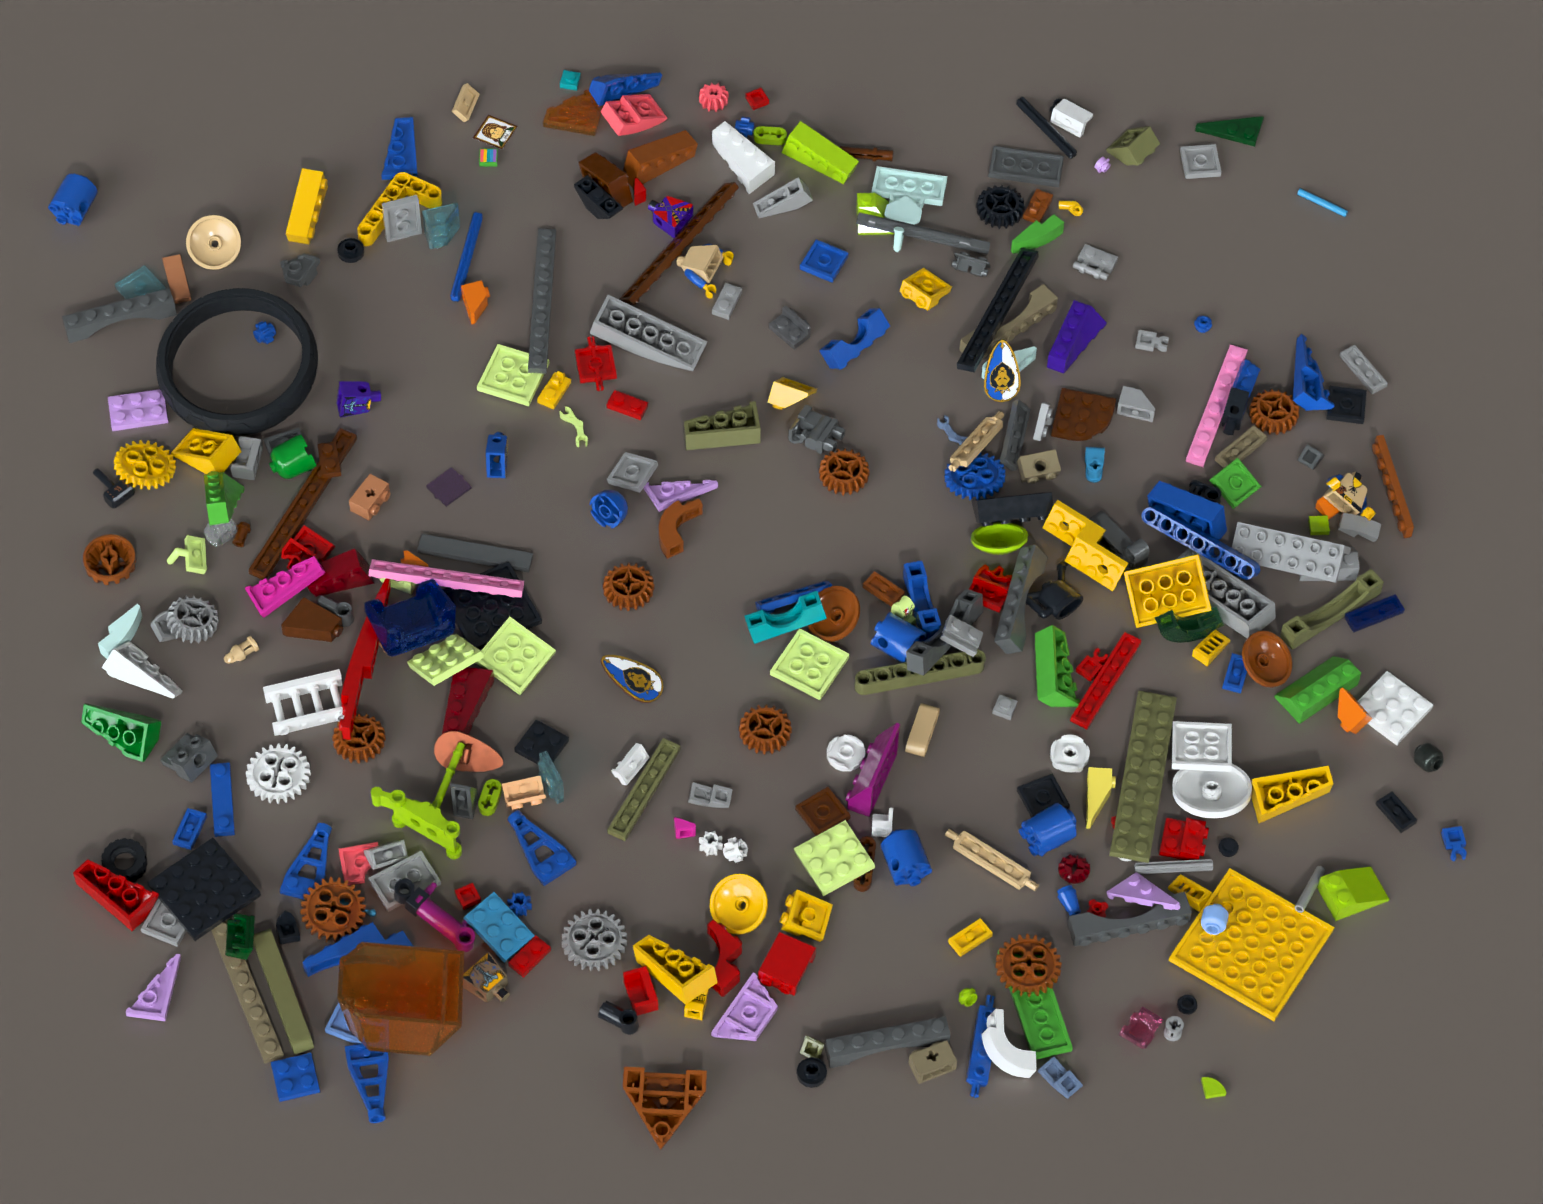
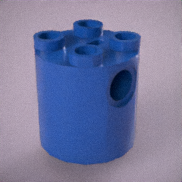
M68 174L62 181L48 209L57 217L56 221L60 224L70 223L80 226L97 196V188L85 176Z
M889 612L883 622L879 621L874 629L876 634L870 644L899 662L904 663L907 662L906 651L916 641H925L927 634L896 614Z
M1055 803L1040 811L1034 817L1023 821L1022 827L1018 830L1021 837L1026 839L1030 845L1029 851L1033 856H1044L1048 851L1058 848L1076 837L1077 821L1071 810L1064 808L1059 803Z
M898 829L891 832L882 841L881 850L895 885L910 884V886H916L921 883L922 878L932 872L920 837L915 830Z

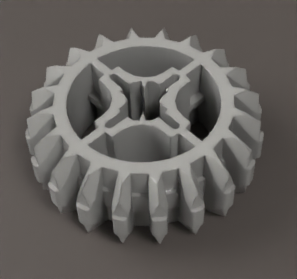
M186 595L184 600L179 597L177 602L173 601L168 608L169 612L166 615L167 628L170 629L171 634H175L176 639L181 637L183 642L189 640L190 644L193 641L199 644L201 639L206 641L208 637L212 638L217 630L219 619L217 610H215L214 605H209V600L202 601V596L196 599L194 595L192 598ZM182 614L183 617L179 620L178 616ZM206 619L207 623L203 625L202 621Z

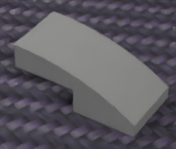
M1343 513L1338 530L1352 537L1360 535L1375 542L1378 539L1381 524L1373 520L1368 521L1367 518Z
M693 782L688 803L714 808H729L733 789L716 784L709 787Z

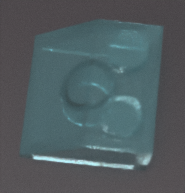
M458 203L422 211L424 233L429 249L447 246L459 230Z

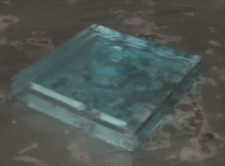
M145 265L115 283V288L125 299L166 289Z

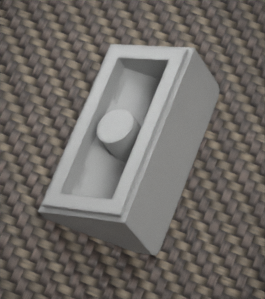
M404 839L363 850L372 870L408 858Z

